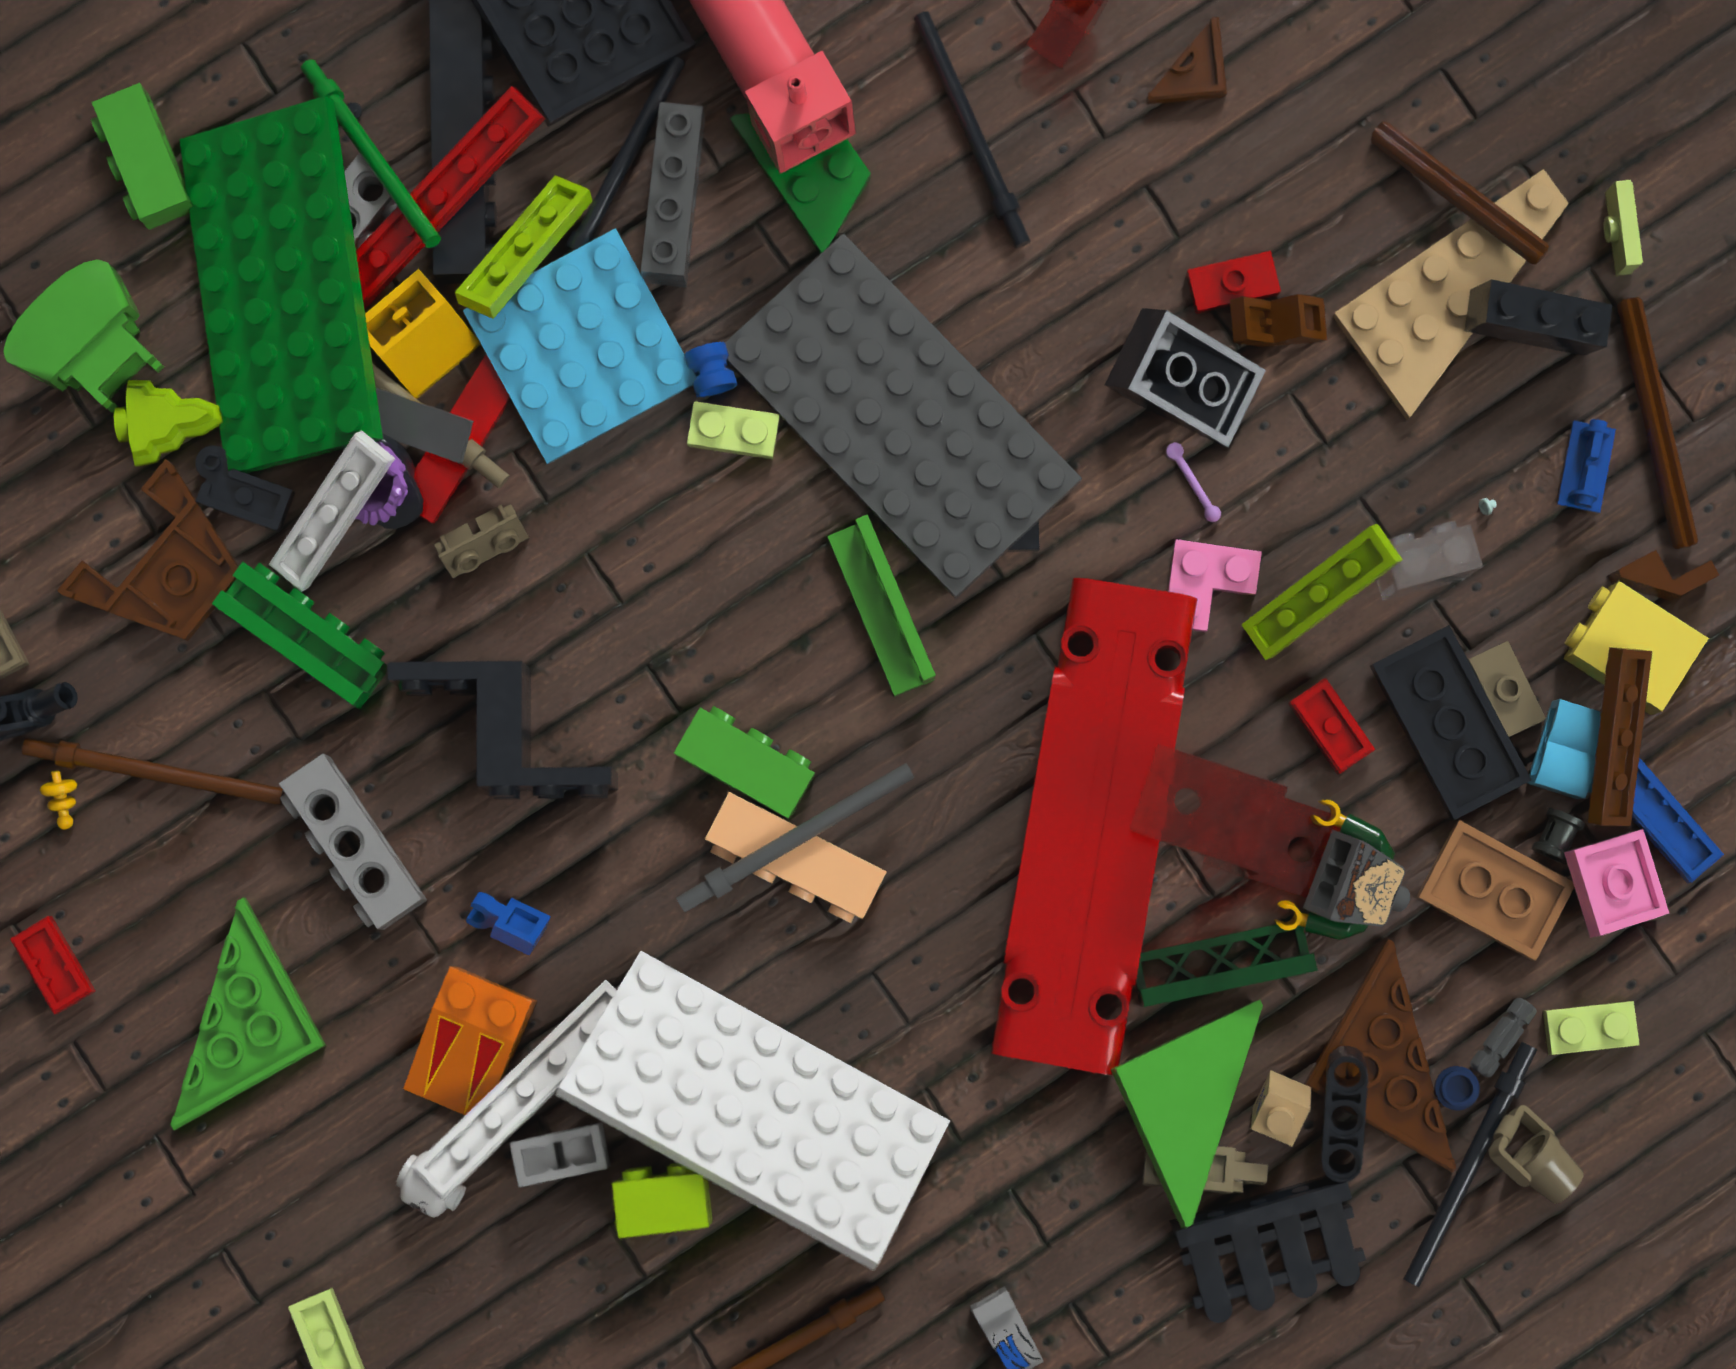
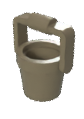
M1525 1105L1511 1110L1508 1115L1502 1118L1494 1133V1141L1489 1149V1156L1492 1161L1517 1184L1523 1187L1529 1185L1554 1204L1560 1203L1571 1195L1582 1181L1584 1172L1560 1145L1554 1131ZM1519 1122H1522L1535 1135L1512 1158L1505 1151V1148L1512 1141L1520 1125Z

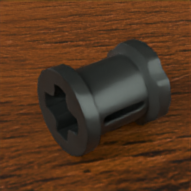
M1548 808L1546 813L1549 818L1539 842H1534L1531 849L1552 860L1566 864L1564 852L1569 851L1577 831L1583 830L1585 823L1568 813Z

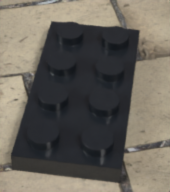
M1450 625L1370 665L1376 680L1451 821L1532 780Z

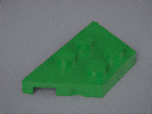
M750 113L732 116L730 123L821 254L831 245L840 227L850 215L858 196L862 194L871 178L870 171L848 139L780 174L752 126Z

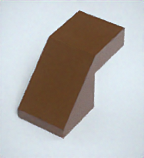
M1295 294L1272 301L1244 296L1230 300L1234 343L1262 347L1327 341L1324 298Z
M1654 550L1607 576L1612 584L1620 581L1635 591L1671 601L1719 576V573L1712 560L1673 580L1657 550Z

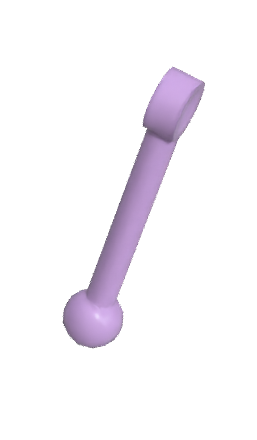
M1176 442L1170 443L1166 449L1167 458L1176 461L1203 505L1205 518L1209 522L1218 521L1221 517V510L1211 504L1182 456L1183 447Z

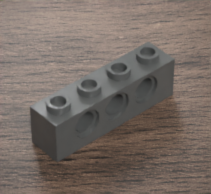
M659 102L641 264L642 277L645 283L687 287L705 126L703 106Z

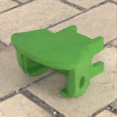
M99 259L84 262L69 270L40 294L15 322L6 338L3 350L6 361L21 372L61 391H64L68 386L77 391L84 387L102 406L113 414L115 407L119 406L111 398L128 380L137 374L147 363L158 373L164 368L135 338L140 332L135 323L140 315L123 280L108 262Z

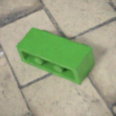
M141 83L93 101L92 105L97 117L92 118L91 122L101 143L107 141L113 155L107 157V162L116 181L123 180L129 194L123 196V201L132 220L139 219L150 230L190 214L189 208L193 205L187 196L186 183L151 97Z
M715 706L711 708L710 712L699 708L674 751L675 756L790 821L815 777V772L808 769L812 762L790 749L786 755L770 747L774 740L754 728H750L747 734L732 726L735 718Z

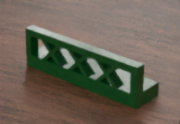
M1277 924L1142 952L1135 984L1140 1007L1318 971L1314 953L1309 954L1304 927L1299 925L1293 929L1299 956L1282 959L1269 951L1267 948L1277 933L1291 931L1283 930ZM1268 935L1263 945L1252 940V938ZM1245 941L1259 950L1249 966L1239 968L1224 958L1234 942ZM1226 944L1220 954L1209 948ZM1201 949L1216 960L1206 975L1196 977L1181 966L1191 951ZM1183 953L1177 963L1166 957ZM1263 954L1274 960L1258 964ZM1158 958L1173 968L1164 984L1146 988L1141 965L1142 961ZM1221 963L1231 969L1215 973ZM1178 972L1189 978L1172 982Z

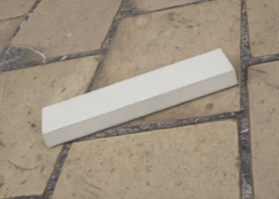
M363 431L355 433L268 565L301 592L308 589L395 458Z

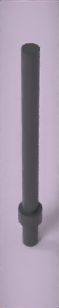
M906 763L724 870L718 867L706 874L705 881L676 897L678 903L685 913L714 895L720 898L733 890L731 885L915 778Z

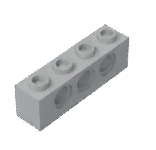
M321 754L279 783L285 792L280 797L282 803L293 818L296 819L298 816H301L310 830L304 833L308 842L319 855L323 852L327 854L334 865L329 869L330 874L343 891L350 888L358 900V903L353 907L367 927L374 924L377 929L385 930L427 901L330 756ZM330 796L336 805L335 813L328 820L321 821L315 812L316 804L323 797ZM354 832L360 839V848L355 855L346 857L340 850V841L347 833ZM378 868L384 874L385 883L380 891L370 893L365 888L364 878L370 870Z

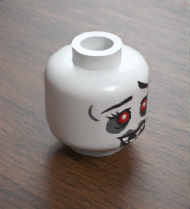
M425 1151L419 1156L413 1154L409 1157L398 1176L396 1186L401 1188L400 1198L405 1204L434 1218L441 1215L447 1208L454 1211L461 1202L466 1187L460 1185L443 1201L412 1169L428 1152Z

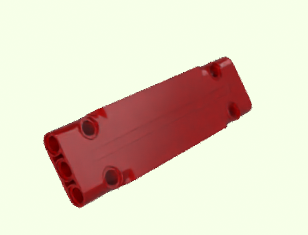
M1072 579L1058 666H1055L1007 939L1004 958L1006 968L1001 987L991 1054L1113 1076L1111 1069L1120 1065L1132 988L1135 987L1185 692L1183 684L1198 601L1195 597L1094 579ZM1083 635L1092 640L1094 647L1088 655L1078 657L1070 652L1068 645L1076 636ZM1163 650L1174 651L1180 659V664L1172 671L1161 670L1155 663L1156 655ZM1018 979L1029 980L1034 987V996L1026 1004H1016L1009 995L1011 984ZM1112 994L1120 999L1122 1011L1117 1018L1105 1020L1098 1015L1096 1003L1103 995Z

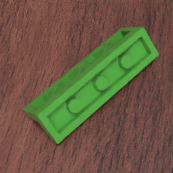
M868 514L855 519V525L827 536V539L894 697L934 681L936 675Z

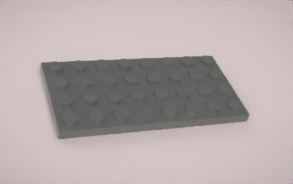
M844 233L725 342L729 354L727 362L780 415L786 424L955 599L1082 481L1079 474Z

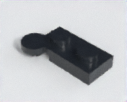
M213 445L203 448L196 456L195 465L199 474L206 478V481L202 483L195 502L280 533L295 492L235 469L228 471L226 451Z

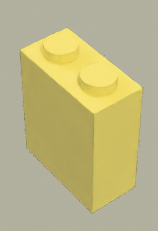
M1620 581L1609 586L1608 589L1602 586L1588 605V609L1593 612L1585 625L1579 622L1567 637L1565 645L1570 648L1563 659L1605 685V670L1609 647L1652 651L1645 712L1650 715L1662 712L1709 638Z

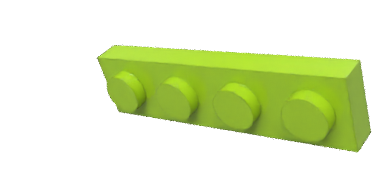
M555 175L455 291L458 304L494 319L593 202L590 189Z
M1378 524L1371 525L1241 625L1264 659L1273 658L1403 559Z

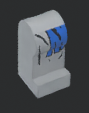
M1005 1286L970 1306L1006 1369H1032L1044 1362Z

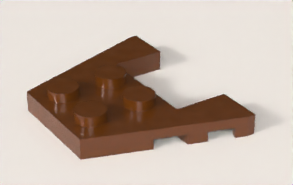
M165 459L141 490L175 516L171 524L119 587L112 584L86 562L81 561L57 591L67 598L189 641L216 608L211 603L220 591L227 592L236 580L232 575L239 566L200 505L195 502V497L175 466Z

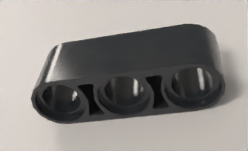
M1340 1046L1334 1049L1328 1056L1326 1063L1321 1141L1322 1167L1330 1179L1340 1183L1355 1179L1361 1172L1363 1164L1368 1072L1363 1053L1352 1046ZM1343 1062H1351L1359 1067V1072L1353 1078L1344 1079L1335 1073V1069ZM1345 1105L1352 1107L1357 1112L1356 1116L1347 1122L1338 1121L1332 1115L1336 1108ZM1338 1149L1348 1150L1354 1156L1349 1163L1344 1165L1335 1164L1329 1157Z

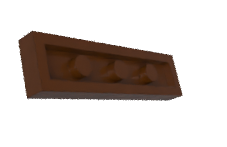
M1609 647L1588 823L1605 826H1631L1652 651Z

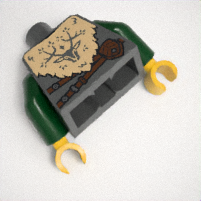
M1320 800L1318 801L1319 803L1330 808L1331 817L1329 820L1323 821L1320 817L1310 815L1312 822L1318 826L1335 825L1341 829L1340 832L1332 830L1303 909L1310 912L1309 914L1301 913L1293 902L1283 900L1278 902L1277 905L1284 909L1293 910L1294 916L1287 922L1274 919V921L1283 930H1293L1299 925L1305 927V932L1343 940L1365 932L1369 925L1380 927L1385 925L1391 910L1401 912L1408 906L1410 892L1406 887L1401 886L1405 876V869L1394 861V851L1383 831L1350 813L1347 817L1340 813V808L1334 801Z

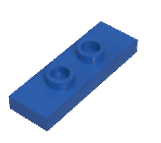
M1639 757L1632 820L1640 830H1644L1646 837L1687 884L1692 883L1724 854Z

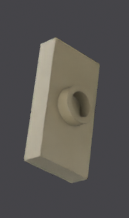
M1508 641L1468 659L1509 737L1546 720Z

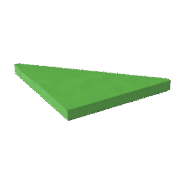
M244 897L239 899L235 906L236 911L218 963V971L211 995L208 997L201 1020L200 1032L194 1052L190 1057L181 1087L180 1099L175 1115L172 1117L171 1126L173 1130L179 1129L326 1046L249 902Z
M1261 1000L1253 1001L1111 1069L1181 1228H1187L1193 1224L1263 1007Z

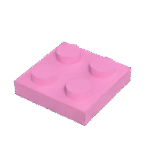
M1643 829L1564 852L1590 938L1669 914Z

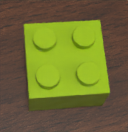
M680 1163L669 1164L667 1172L657 1174L652 1173V1166L625 1169L622 1172L623 1178H618L612 1183L618 1238L708 1228L713 1221L708 1179Z

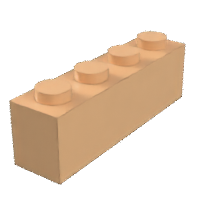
M729 792L705 840L713 844L710 853L733 864L736 857L742 859L797 826ZM815 836L752 874L772 884L777 876L792 884L788 891L789 893L811 904L816 896L831 904L827 912L851 923L854 916L863 920L887 871Z

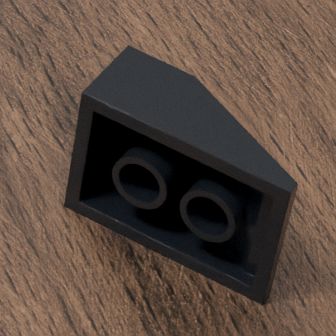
M1142 308L1105 382V386L1145 409L1224 447H1229L1266 370L1171 312Z

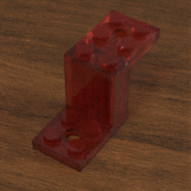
M1158 744L1129 831L1203 855L1205 857L1202 864L1307 899L1332 830L1340 832L1341 828L1335 825L1318 826L1312 822L1310 815H1315L1323 821H1327L1331 817V813L1284 798L1287 790L1286 786ZM1190 789L1197 794L1199 806L1193 814H1182L1176 809L1174 797L1179 790ZM1295 837H1302L1311 845V856L1305 862H1296L1289 855L1288 846Z

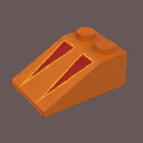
M450 966L432 1007L403 1089L466 1115L505 1078L537 1000L459 967Z

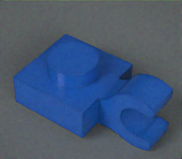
M478 892L471 903L473 909L468 915L466 922L478 929L493 927L490 937L530 956L547 929L551 916L514 898H511L508 904L504 905L496 901L492 896Z

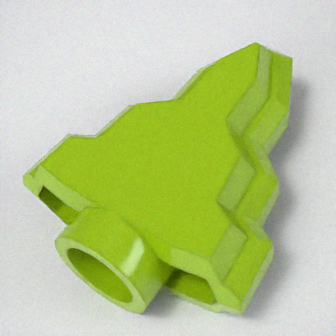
M128 380L126 406L115 407L114 427L119 442H129L136 467L157 463L161 454L178 450L186 438L203 436L222 423V414L218 405L200 398L181 399L172 389L155 388L150 380Z

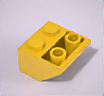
M419 268L365 313L370 348L416 399L481 345L477 337Z

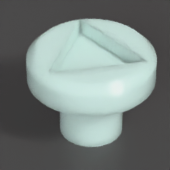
M1483 498L1479 501L1480 511L1484 515H1490L1493 508L1497 506L1494 499L1489 501L1487 498Z

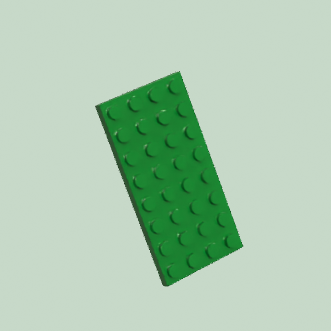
M326 96L179 139L187 196L193 205L189 208L216 405L219 406L222 414V423L219 424L222 449L226 451L228 471L235 469L243 473H250L343 450L354 434L359 431H363L374 441L383 440L334 99Z

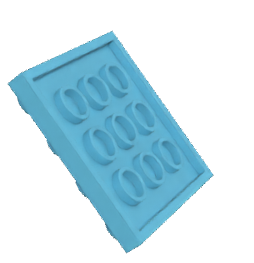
M616 228L533 272L494 319L469 308L463 310L547 464L693 386V382L697 377L693 370L688 368L684 352Z

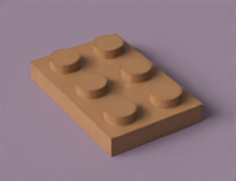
M1458 820L1455 822L1416 898L1527 959L1536 961L1574 889V883Z

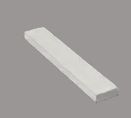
M607 980L598 986L412 1167L443 1201L557 1092L558 1087L617 991Z

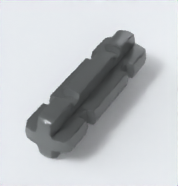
M1522 998L1514 999L1507 1009L1508 1016H1502L1483 1043L1484 1050H1478L1471 1060L1470 1066L1476 1072L1488 1078L1495 1073L1500 1066L1498 1060L1500 1058L1504 1059L1524 1032L1523 1025H1529L1537 1013L1536 1008Z

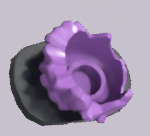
M383 434V440L375 442L390 453L395 460L356 519H359L363 524H367L369 521L372 526L378 524L386 529H397L417 520L423 512L424 500L414 480L415 465L409 453L400 442Z

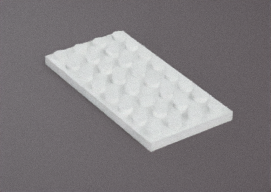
M642 951L638 954L556 1092L558 1097L873 1271L879 1264L950 1122L947 1118Z

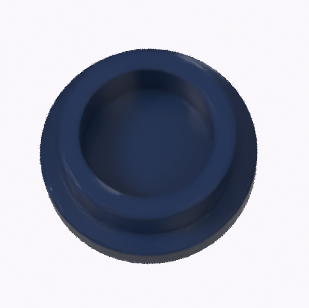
M1451 1066L1439 1073L1434 1084V1091L1438 1101L1444 1107L1456 1111L1465 1110L1472 1106L1477 1100L1480 1090L1479 1082L1474 1073L1461 1066Z

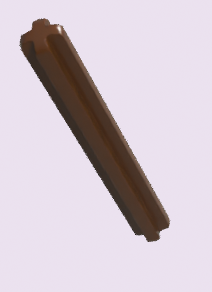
M1382 122L1375 128L1371 135V142L1518 255L1532 265H1536L1545 257L1549 248L1547 242L1388 122Z

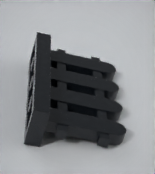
M1326 1175L1197 1212L1193 1224L1187 1228H1181L1177 1218L1169 1220L1173 1236L1180 1248L1187 1247L1188 1251L1181 1252L1180 1256L1184 1266L1192 1264L1199 1289V1294L1191 1296L1195 1309L1204 1307V1311L1211 1321L1222 1323L1228 1320L1232 1314L1230 1299L1246 1295L1248 1302L1254 1309L1263 1311L1269 1309L1275 1301L1273 1290L1275 1286L1289 1283L1290 1289L1297 1297L1309 1298L1317 1290L1315 1275L1331 1271L1333 1278L1343 1286H1351L1356 1283L1360 1276L1358 1263L1366 1261L1361 1247L1356 1249L1353 1247L1347 1219L1354 1218L1352 1206L1350 1204L1342 1206V1202L1352 1199L1348 1182L1340 1183L1333 1181ZM1315 1210L1313 1215L1303 1218L1299 1216V1214ZM1272 1222L1273 1226L1257 1231V1226ZM1319 1228L1327 1257L1311 1261L1304 1232ZM1230 1234V1239L1214 1242L1215 1238ZM1277 1240L1284 1269L1269 1273L1261 1244ZM1234 1252L1242 1281L1226 1286L1218 1256Z

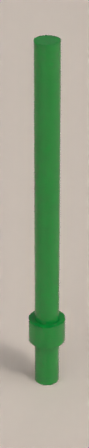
M315 60L305 61L301 66V71L314 88V97L326 96L334 99L337 122L427 248H433L441 241L440 235L343 101L344 93L333 79L326 77Z

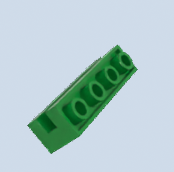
M242 561L232 575L236 580L227 592L221 590L211 604L347 702L361 709L388 672V665L381 661L385 652L366 638L360 644L349 638L346 633L350 627L331 613H328L325 619L314 613L310 609L315 602L295 587L289 594L275 584L280 577L260 562L253 569Z

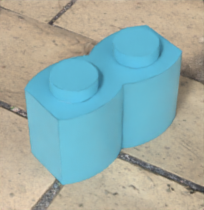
M1562 699L1552 701L1543 726L1540 743L1530 769L1529 776L1532 780L1528 784L1575 799H1585L1588 792L1592 793L1595 753L1601 719L1600 711Z

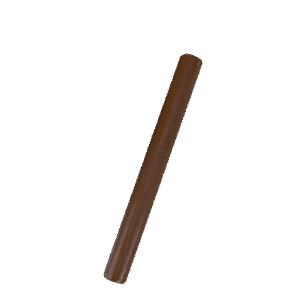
M1640 297L1627 298L1618 303L1617 309L1670 537L1675 549L1689 548L1698 543V536L1645 309Z

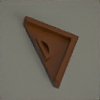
M1219 16L1211 18L1201 33L1189 44L1153 90L1148 93L1146 98L1147 104L1226 97L1227 87Z

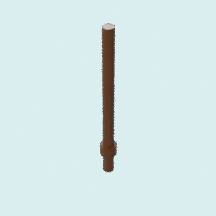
M25 738L22 746V755L55 761L56 766L75 769L78 765L276 805H282L280 797L285 794L281 787L82 749L79 743L64 740L56 744Z
M878 1285L873 1286L849 1301L843 1298L829 1306L830 1312L730 1369H766L839 1327L842 1331L857 1322V1316L886 1299Z

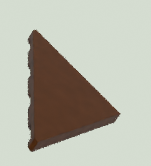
M1386 939L1304 1085L1311 1087V1091L1324 1098L1328 1056L1334 1049L1340 1046L1357 1048L1366 1059L1368 1072L1365 1122L1453 1173L1456 1169L1455 1160L1452 1158L1438 1099L1435 1096L1424 1048L1413 1017L1411 1001L1395 952L1396 947L1393 941ZM1343 1062L1335 1069V1073L1344 1079L1353 1078L1359 1072V1067L1351 1062ZM1340 1106L1343 1110L1356 1116L1357 1112L1352 1107Z

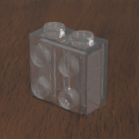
M1451 521L1431 527L1430 532L1422 534V538L1415 539L1413 532L1390 538L1389 541L1403 560L1378 578L1377 584L1382 601L1466 579L1483 567L1471 524L1457 528L1456 521Z

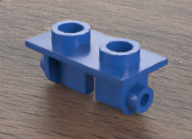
M1591 419L1590 424L1572 421L1557 505L1600 513L1616 429L1607 427L1608 422L1599 419Z

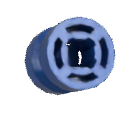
M713 342L698 346L684 354L688 368L697 375L693 382L697 397L717 395L731 390L738 385L734 372L725 368L729 357L725 342Z

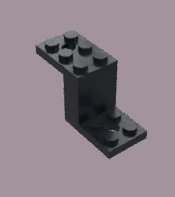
M522 661L388 662V681L399 687L400 691L406 692L407 696H431L432 688H444V691H450V695L472 696L476 695L477 688V786L487 791L489 797H493L496 800L520 799V791H533V796H537V799H564V791H577V795L583 799L608 798V791L618 790V773L612 767L531 768V670Z

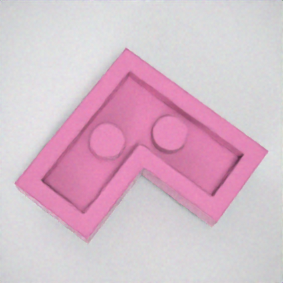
M1178 539L1174 541L1168 592L1189 595L1198 599L1193 631L1207 632L1213 590L1251 596L1256 595L1261 551Z

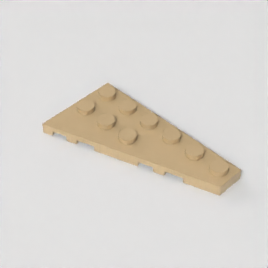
M1544 169L1495 202L1496 205L1541 239L1544 238L1569 204ZM1470 219L1339 309L1332 317L1405 419L1408 420L1472 335V333L1465 331L1470 289L1491 279L1510 283L1526 260L1474 220Z

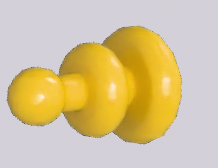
M60 771L51 772L53 781L43 784L40 787V793L43 796H53L54 799L48 802L47 807L51 811H57L59 816L57 818L58 827L67 830L73 825V818L69 815V809L76 804L75 798L67 796V793L76 790L77 782L72 779H61Z

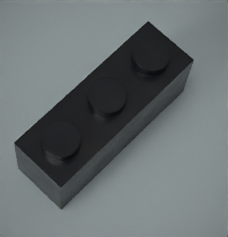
M1491 279L1470 289L1465 331L1585 356L1607 347L1612 305Z

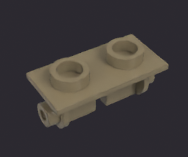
M500 504L498 507L475 518L481 531L474 535L466 523L440 536L441 541L434 544L439 558L452 578L475 570L481 563L500 553L513 550L519 543L529 538L512 504L504 508Z

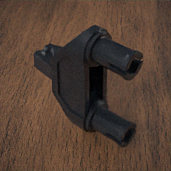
M62 682L61 684H55L54 687L45 691L29 689L18 694L0 696V741L25 735L51 724L57 713L68 708L71 709L77 704L78 696L75 688L67 682Z

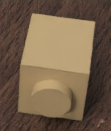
M1270 1070L1253 1106L1251 1129L1293 1146L1310 1111L1311 1087Z

